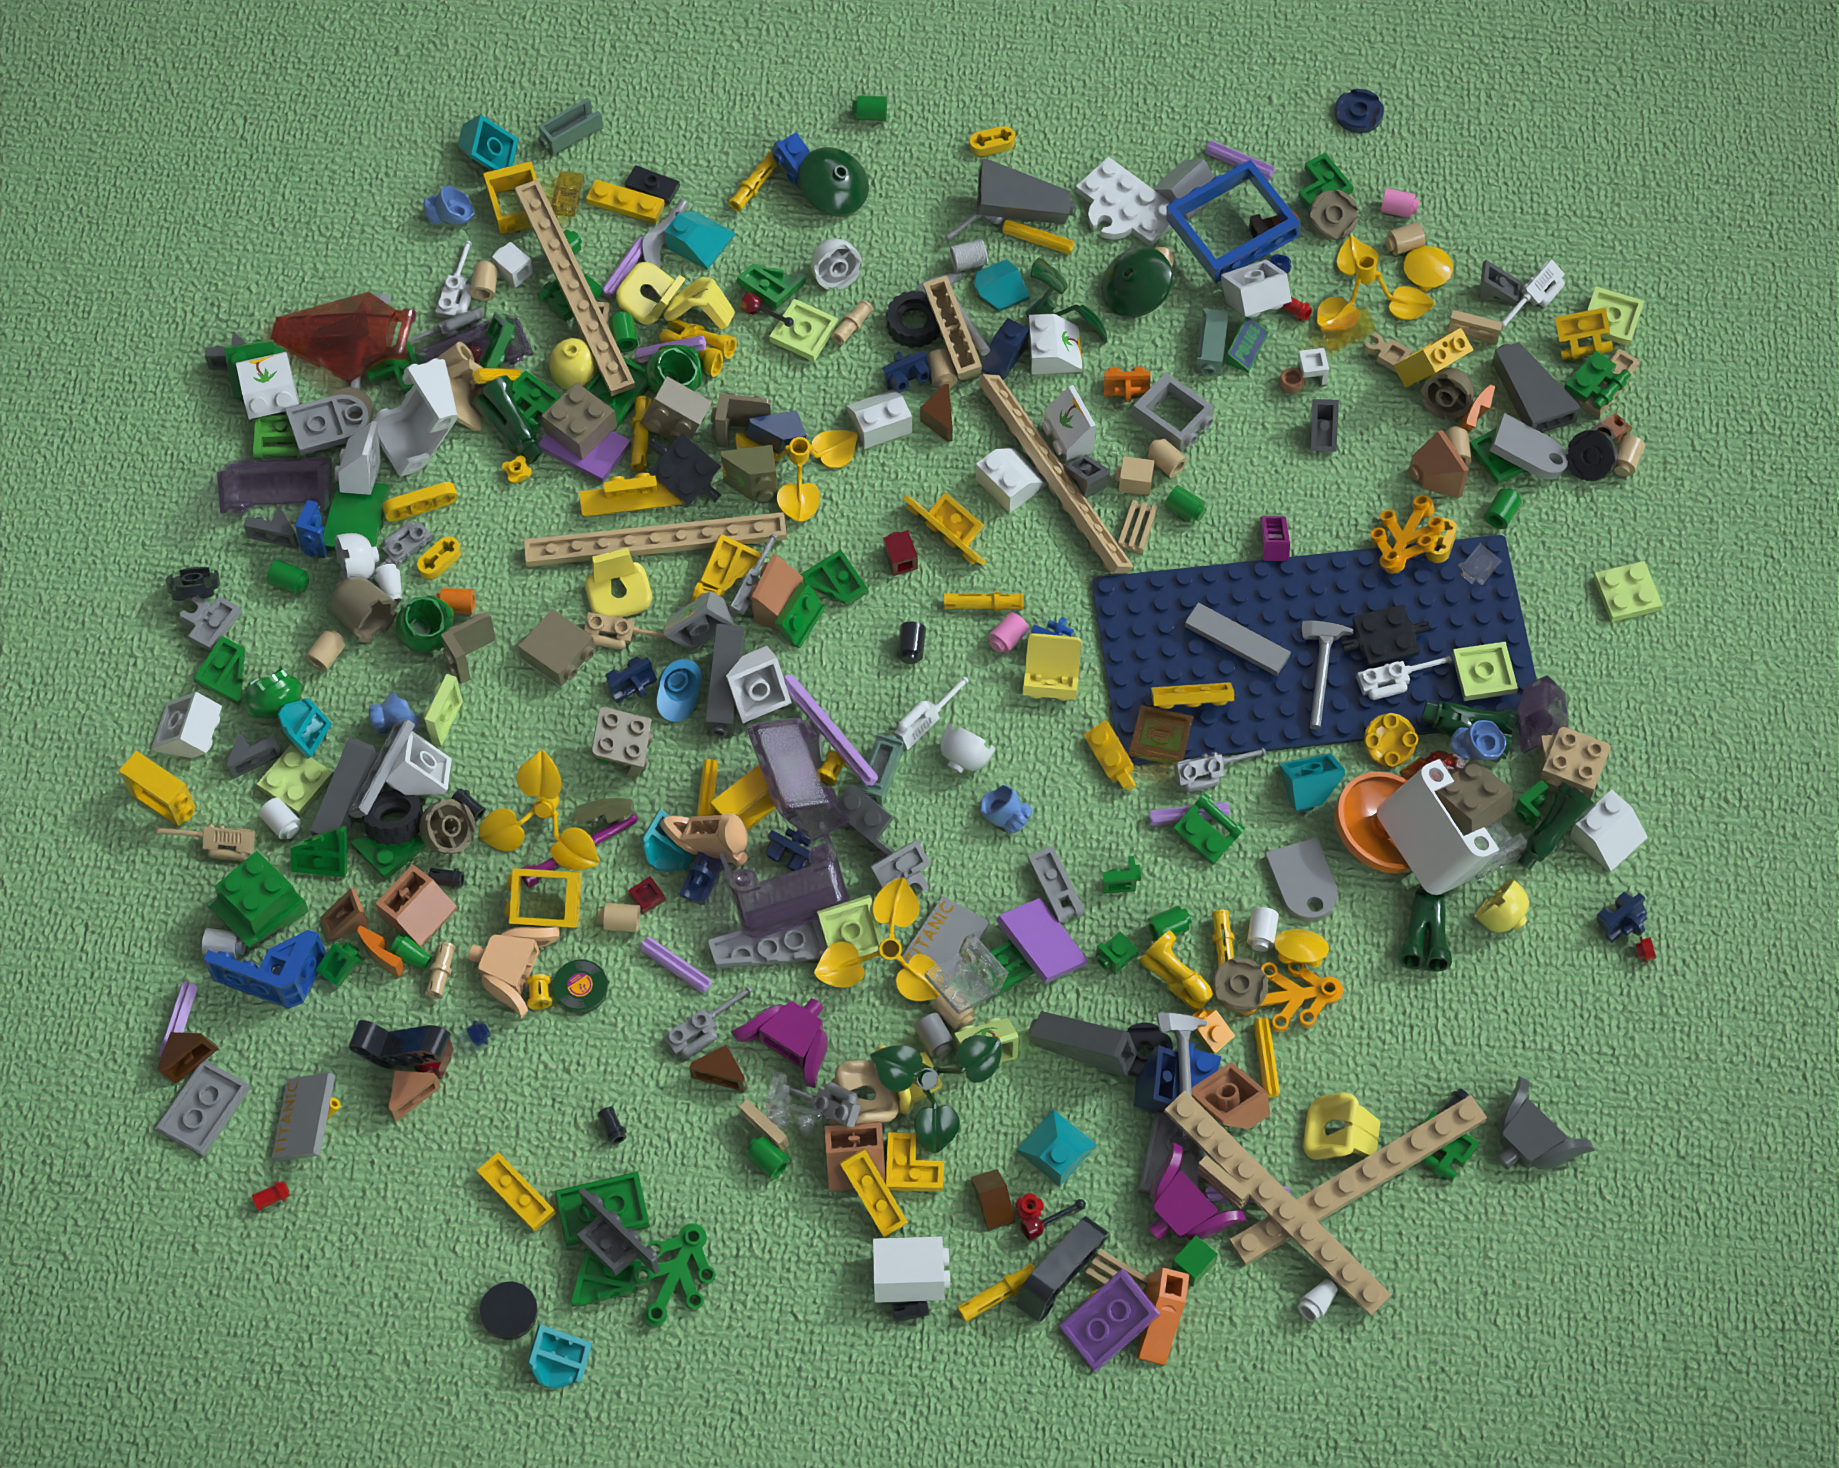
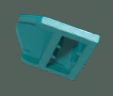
M1003 260L976 272L975 289L980 297L994 306L998 312L1029 300V294L1019 269L1009 260Z
M309 698L285 704L278 712L284 734L307 759L311 758L332 723Z
M659 809L641 838L646 861L658 871L686 870L695 854L683 850L663 831L660 821L670 815Z
M539 1324L527 1363L538 1384L552 1389L560 1388L582 1381L592 1343Z

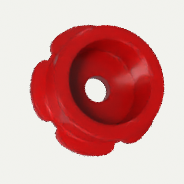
M1641 936L1639 938L1640 943L1635 944L1639 960L1645 959V962L1649 963V960L1656 959L1651 937L1642 939Z
M1027 1193L1016 1201L1017 1214L1022 1219L1031 1216L1039 1218L1041 1211L1044 1209V1203L1035 1194ZM1032 1205V1209H1028L1027 1206Z

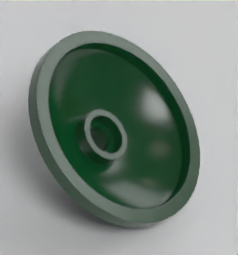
M833 147L818 148L810 152L799 166L798 184L805 199L818 211L830 216H848L858 211L865 203L869 193L868 177L862 165L849 153Z
M1134 247L1124 251L1110 263L1104 273L1101 284L1104 302L1114 313L1122 317L1136 318L1149 314L1163 303L1170 292L1173 282L1171 264L1164 254L1151 247Z

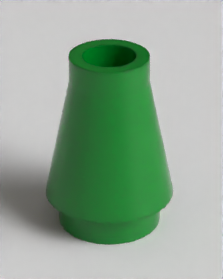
M398 935L389 950L390 953L400 957L403 963L419 967L422 970L426 969L432 959V956L425 952L408 935L406 937Z

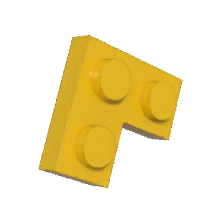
M888 1132L886 1185L888 1189L895 1191L943 1192L944 1161L916 1160V1133Z

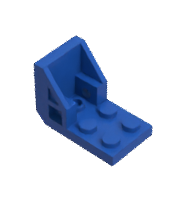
M306 930L268 949L260 967L247 960H244L243 963L234 960L231 955L223 951L215 953L208 950L203 960L214 982L290 1009L304 1003L319 973L316 969L327 953L319 933Z

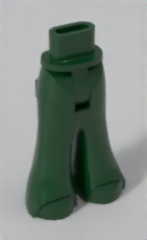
M504 375L489 382L482 389L483 394L476 396L472 401V406L500 432L506 445L516 452L518 456H524L530 465L536 462L543 453L538 446L540 441L536 438L535 432L518 408L512 392V381L507 375Z
M1426 701L1421 720L1431 723L1432 728L1435 729L1436 727L1439 731L1449 736H1452L1457 728L1469 729L1476 721H1492L1506 738V747L1499 756V758L1505 760L1512 743L1511 734L1517 722L1518 711L1513 709L1487 711L1450 702L1439 701L1437 704Z
M1562 781L1556 789L1555 800L1548 815L1530 835L1526 842V848L1522 847L1524 853L1517 862L1528 870L1537 861L1542 862L1545 857L1553 853L1559 846L1558 844L1564 834L1584 818L1596 804L1581 791Z
M1421 884L1416 890L1411 908L1409 928L1398 955L1399 963L1404 967L1410 969L1421 968L1425 928L1429 930L1425 969L1427 971L1440 972L1452 965V955L1447 945L1445 933L1446 907L1444 893L1439 895L1430 894Z

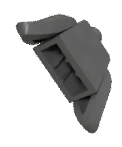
M1518 1076L1516 1087L1498 1117V1130L1501 1134L1499 1142L1505 1149L1496 1158L1505 1169H1509L1517 1161L1526 1169H1530L1533 1166L1537 1169H1551L1582 1154L1595 1151L1591 1141L1588 1139L1567 1141L1568 1137L1529 1099L1527 1100L1529 1080Z

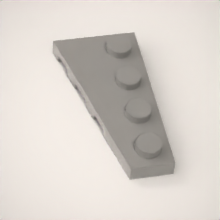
M813 907L707 940L716 969L817 961L821 959L823 952L827 949Z

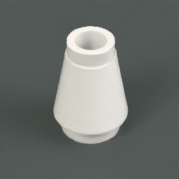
M386 564L378 567L375 570V580L380 589L396 601L397 604L402 602L400 570L396 568L395 564Z
M1324 1279L1322 1283L1300 1298V1304L1298 1305L1299 1313L1311 1322L1322 1319L1338 1291L1337 1286L1332 1281Z

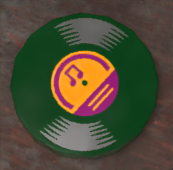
M586 959L573 960L564 964L556 972L553 979V994L557 1003L565 1011L571 1013L573 1011L585 1014L596 1010L605 1001L607 996L608 980L604 970L595 962Z

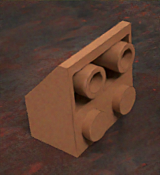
M772 554L769 562H764L761 568L759 583H755L751 589V611H753L755 623L780 631L774 622L799 583L803 582V577L778 555Z
M413 864L375 903L379 916L405 937L408 935L420 947L457 910V906L435 881Z
M882 1122L855 1124V1127H846L844 1125L825 1126L829 1192L855 1190L840 1162L862 1148H865L886 1184Z

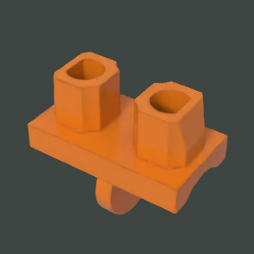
M1109 367L1107 372H1104V397L1125 396V402H1131V396H1143L1150 389V371H1146L1144 367H1134L1131 371H1121L1118 367Z

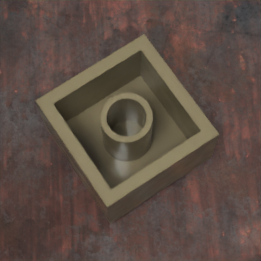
M667 376L652 399L640 424L644 425L649 431L665 437L672 444L681 433L691 439L712 402Z
M577 382L542 415L545 433L581 460L617 428L615 410Z
M1472 759L1451 775L1454 780L1451 785L1435 791V794L1456 826L1466 835L1483 827L1485 829L1512 810V789L1475 759Z

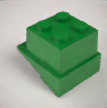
M258 851L254 852L215 885L217 896L205 903L248 948L256 945L280 928L287 927L309 912L305 900L295 891L293 885Z

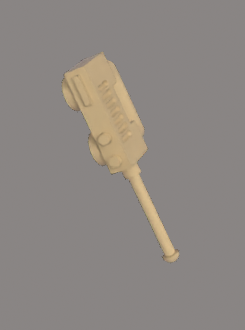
M588 612L584 629L585 632L593 636L595 645L623 650L626 647V643L631 644L633 634L671 640L665 637L664 633L635 627L633 619L628 618L626 620L620 616L615 618ZM599 633L608 634V635H613V636H617V637H616V638H612V637H607V636H601V635H599Z
M208 824V826L204 827V831L160 827L155 829L158 835L161 833L194 836L203 839L202 849H208L207 855L211 859L245 861L248 858V853H253L255 831H252V829L224 828V825L214 827L213 824ZM220 845L236 846V850L221 849Z

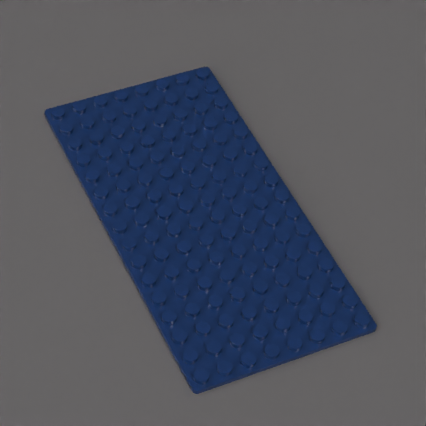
M1494 535L1456 539L1446 561L1441 563L1431 562L1427 559L1426 552L1407 559L1404 569L1395 574L1387 573L1381 567L1380 557L1383 554L1380 549L1370 548L1289 557L1288 561L1255 560L1093 578V595L1116 736L1134 765L1194 759L1202 757V754L1212 755V752L1228 756L1261 750V748L1265 749V751L1364 741L1365 730L1370 722L1379 715L1395 713L1409 720L1417 735L1443 733L1436 727L1435 729L1432 728L1431 723L1421 720L1426 701L1437 704L1439 701L1450 702L1487 711L1517 710L1518 718L1516 725L1543 721L1545 716L1505 536ZM1409 544L1407 545L1406 549L1417 544ZM1438 545L1435 551H1439L1442 546ZM1200 603L1290 651V657L1279 674L1275 676L1186 628L1185 622L1196 605ZM1404 604L1411 622L1417 624L1428 621L1431 631L1416 635V641L1420 650L1419 656L1399 660V662L1403 661L1405 666H1414L1446 658L1447 656H1451L1452 662L1412 671L1408 674L1410 682L1407 685L1406 692L1372 700L1369 698V695L1363 696L1356 678L1357 673L1367 669L1382 667L1385 664L1368 668L1365 658L1359 649L1344 653L1341 641L1356 638V631L1352 622L1353 616ZM1303 621L1329 622L1353 629L1352 635H1343L1338 640H1333L1321 728L1318 730L1310 728L1320 644L1319 640L1303 638ZM1506 642L1518 687L1517 693L1464 701L1452 656L1453 649ZM1231 683L1234 689V701H1228L1225 705H1213L1210 702L1201 703L1197 707L1179 704L1174 705L1172 708L1163 709L1154 706L1151 699L1152 687ZM1142 713L1189 722L1188 731L1185 732L1187 735L1182 738L1183 741L1181 742L1182 745L1180 746L1179 753L1138 745L1141 738L1140 735L1142 734V732L1139 733L1142 729L1138 731L1142 727H1139ZM1147 714L1148 719L1146 722H1149L1145 724L1146 726L1151 723L1149 725H1153L1151 728L1158 725L1156 728L1159 727V731L1169 732V738H1173L1175 736L1174 733L1183 728L1185 722ZM1163 724H1164V726L1167 725V726L1174 727L1175 729H1176V728H1178V729H1177V730H1174V729H1170V728L1160 727V725H1163ZM1150 732L1151 734L1149 735L1162 739H1167L1165 737H1168V735Z

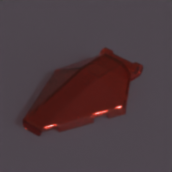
M365 292L276 317L270 339L288 349L289 353L319 368L323 367L331 371L334 376L349 383L366 373L367 370L372 369L379 362L386 359L403 360L406 358V344L411 325L415 322L417 313L413 309L408 308L396 310L372 293ZM397 322H401L396 345L391 347Z

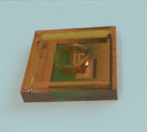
M1141 705L1129 756L1169 765L1183 761L1193 716Z

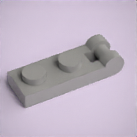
M1051 846L1029 855L1028 862L1058 922L1061 924L1066 922L1068 917L1083 915V906L1054 847ZM1068 899L1070 905L1062 908L1060 902Z

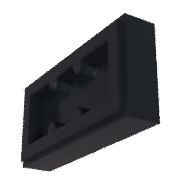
M635 165L624 185L627 189L664 199L665 204L670 205L680 188V181Z

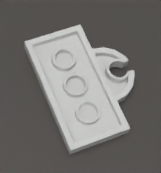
M1110 157L1106 158L1076 186L1075 192L1091 203L1088 222L1092 231L1097 229V225L1100 222L1111 224L1109 227H1104L1101 230L1100 237L1104 239H1122L1132 233L1151 247L1172 228L1166 220V206L1169 205L1170 201Z

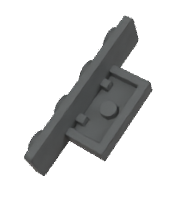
M851 783L837 802L822 790L815 789L813 791V794L819 798L816 802L827 811L834 810L838 814L836 819L848 828L852 825L858 830L856 836L869 845L872 842L878 847L876 852L884 858L895 851L879 838L895 817L855 784Z
M584 1188L580 1189L578 1192L582 1204L596 1219L577 1234L579 1241L615 1276L637 1258L655 1275L660 1272L657 1263L659 1259L657 1253L650 1246L644 1247L640 1243L639 1236L632 1228L626 1229L622 1226L619 1216L613 1210L608 1212L603 1207L604 1204L596 1193L592 1192L589 1194Z

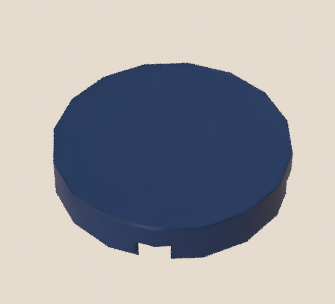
M1353 89L1349 93L1340 95L1336 102L1335 117L1337 122L1344 129L1352 133L1371 132L1383 120L1384 105L1379 101V97L1369 90Z

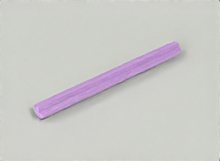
M785 675L784 681L790 697L865 786H873L878 780L877 774L793 675Z

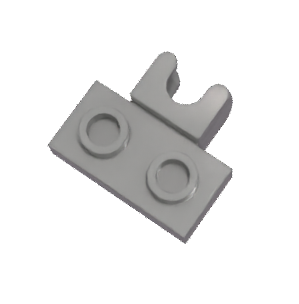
M193 596L191 600L195 603L196 612L188 613L182 611L180 612V619L186 627L192 629L188 635L190 641L211 652L220 637L225 636L241 615L242 610L239 606L220 596L217 597L211 606L207 601Z
M913 840L869 866L880 889L901 877L907 880L909 886L914 883L918 890L926 891L929 889L923 874L919 870L931 863L918 840Z

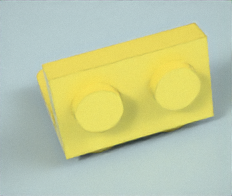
M1030 634L1027 644L1023 695H1028L1032 698L1050 697L1061 701L1076 700L1081 639L1068 636Z

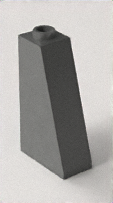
M982 160L978 169L977 215L1065 224L1068 216H1072L1074 201L1070 200L1069 190L992 160Z
M1520 342L1504 344L1495 349L1492 364L1524 424L1542 433L1577 421L1580 411L1579 404Z
M717 624L706 714L707 734H712L716 737L734 736L738 710L726 675L739 659L746 655L744 626Z
M349 737L310 832L312 836L341 826H347L348 835L356 818L348 814V810L377 757L373 745Z
M1041 1011L1038 1018L1034 1019L1030 1025L1029 1034L1035 1046L1127 1078L1137 1055L1131 1036L1126 1031Z

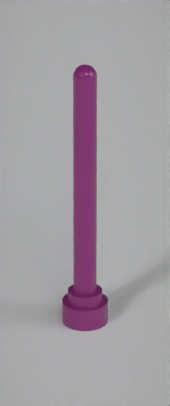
M631 814L628 819L622 822H615L590 837L596 846L636 824L638 817L635 814ZM552 857L537 866L535 864L532 866L528 864L520 869L553 870L560 865ZM521 876L529 889L539 884V880L542 879V877Z

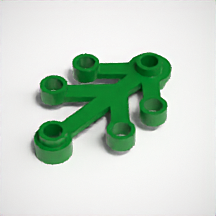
M690 1223L683 1226L679 1231L678 1237L663 1242L654 1240L647 1245L659 1248L660 1252L657 1254L659 1258L665 1252L681 1248L676 1259L658 1264L660 1272L656 1275L646 1266L638 1267L633 1274V1280L638 1285H645L651 1279L668 1274L655 1303L648 1305L643 1312V1321L648 1327L658 1328L666 1321L667 1310L665 1308L678 1280L681 1282L686 1296L685 1305L689 1310H698L704 1302L702 1294L696 1291L687 1266L690 1255L692 1254L698 1268L697 1279L701 1284H711L716 1277V1272L708 1265L703 1247L706 1244L707 1235L705 1230L698 1224ZM695 1233L698 1240L695 1242L690 1241L688 1234ZM644 1271L647 1274V1279L640 1280L637 1273ZM703 1271L710 1272V1280L703 1279L701 1275ZM692 1296L697 1297L699 1305L693 1306L689 1298ZM652 1310H659L661 1317L659 1319L653 1318L651 1316Z

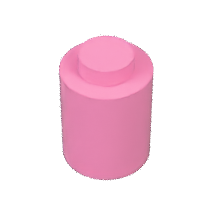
M1386 188L1381 213L1410 219L1411 214L1416 215L1419 200L1415 199L1416 194Z
M1009 612L989 634V644L998 653H1009L1029 631V627L1023 618L1016 613Z

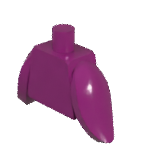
M811 998L804 1008L794 1001H790L786 1005H772L756 1014L742 1026L731 1031L734 1038L740 1042L759 1038L761 1043L801 1069L804 1068L803 1078L805 1086L816 1088L817 1075L828 1048V1037L823 1030V1021L818 1018V1015L824 1009L820 1002Z
M1172 1142L1169 1155L1150 1187V1198L1153 1203L1152 1209L1159 1217L1148 1227V1230L1158 1240H1161L1172 1230L1179 1238L1183 1236L1191 1241L1195 1236H1198L1201 1240L1206 1239L1233 1224L1247 1221L1243 1211L1228 1210L1216 1214L1218 1209L1181 1170L1178 1172L1183 1158L1182 1146Z

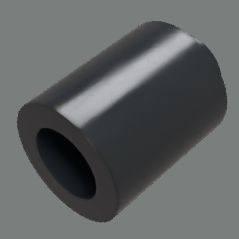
M910 621L900 625L897 657L906 664H915L923 659L926 627L923 624Z

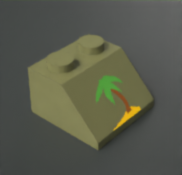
M772 445L720 451L725 484L751 501L766 502L777 498V477Z

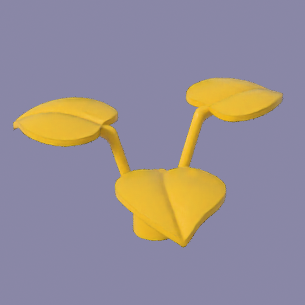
M1350 235L1338 253L1337 267L1344 275L1357 276L1349 302L1341 297L1325 299L1317 310V325L1330 331H1343L1354 326L1360 318L1359 309L1352 306L1355 303L1360 283L1365 285L1371 284L1375 279L1378 280L1386 298L1392 301L1389 304L1390 313L1400 320L1407 321L1419 318L1434 307V301L1424 292L1409 286L1396 288L1392 296L1381 277V272L1377 271V264L1379 262L1377 252L1369 245Z
M846 430L825 431L814 437L811 445L807 439L796 437L790 442V446L786 445L785 450L779 455L773 452L774 461H779L789 453L790 461L797 465V484L787 483L780 488L777 494V504L785 515L796 522H804L816 513L820 505V492L817 486L813 483L802 484V465L809 460L810 454L815 459L820 458L822 464L828 468L838 469L845 467L853 458L858 433ZM744 433L736 434V449L761 446L746 438Z
M542 749L519 768L516 776L517 784L524 794L537 796L533 808L518 821L511 809L500 808L490 812L479 827V837L495 849L513 851L521 846L525 838L524 830L520 825L524 824L534 814L540 818L552 817L553 834L557 840L550 849L553 859L560 866L571 870L592 868L600 862L590 835L580 828L573 827L565 829L561 836L559 835L557 818L559 813L556 809L560 803L558 794L561 791L562 782L556 765Z
M904 877L895 879L884 886L873 902L875 920L882 924L889 923V938L880 942L878 951L858 958L857 948L850 943L836 942L830 945L823 952L814 971L818 979L834 987L846 988L854 986L865 975L861 962L880 956L887 961L897 959L904 967L897 974L896 984L897 989L905 998L913 1001L936 1000L943 993L942 975L934 960L923 954H915L911 957L909 963H906L900 955L902 952L901 943L894 938V925L907 927L917 919L919 914L917 896Z

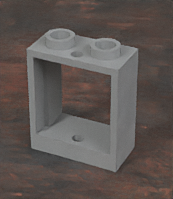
M1165 373L1133 405L1132 419L1159 439H1166L1177 450L1182 452L1186 446L1191 447L1202 430L1206 431L1211 426L1214 420V406L1168 373ZM1169 394L1197 413L1195 418L1181 432L1153 413Z

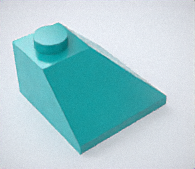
M480 114L462 125L458 145L469 157L494 171L513 166L519 139Z
M694 210L678 213L664 230L667 249L706 270L711 267L735 236L734 231Z
M1331 753L1279 763L1289 802L1295 810L1303 812L1311 811L1315 806L1323 805L1345 776V769Z
M1053 1109L1021 1144L1017 1152L1057 1185L1061 1186L1095 1149L1097 1144Z

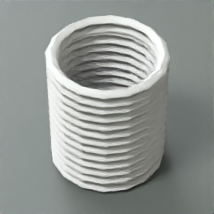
M982 239L950 246V257L956 272L988 264L987 251Z

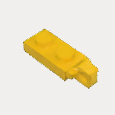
M1104 720L1086 732L1084 737L1108 778L1113 783L1119 781L1123 789H1126L1128 792L1135 788L1137 785L1130 775L1134 771V764L1110 724Z

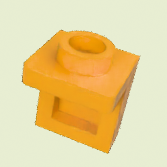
M1202 1008L1192 1015L1207 1021L1205 1027H1197L1194 1031L1210 1053H1217L1235 1037L1217 1010Z

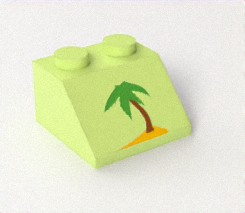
M993 1018L984 1025L977 1027L972 1025L965 1026L954 1033L956 1050L960 1043L970 1036H996L1000 1039L1002 1046L1000 1063L1018 1058L1019 1037L1009 1018L1002 1020L1000 1018Z

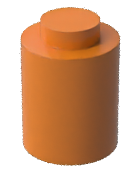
M442 588L440 593H436L437 598L452 607L454 615H474V589Z

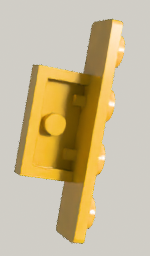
M640 473L632 479H624L622 476L609 478V482H604V488L585 490L579 493L583 517L683 505L678 498L656 481V476H650V473Z
M944 492L930 511L926 510L912 497L904 495L902 499L908 503L906 508L917 517L920 514L927 519L925 525L936 533L940 530L945 535L943 540L954 549L957 546L964 551L962 556L973 565L975 562L982 565L987 562L969 546L985 525L949 494Z

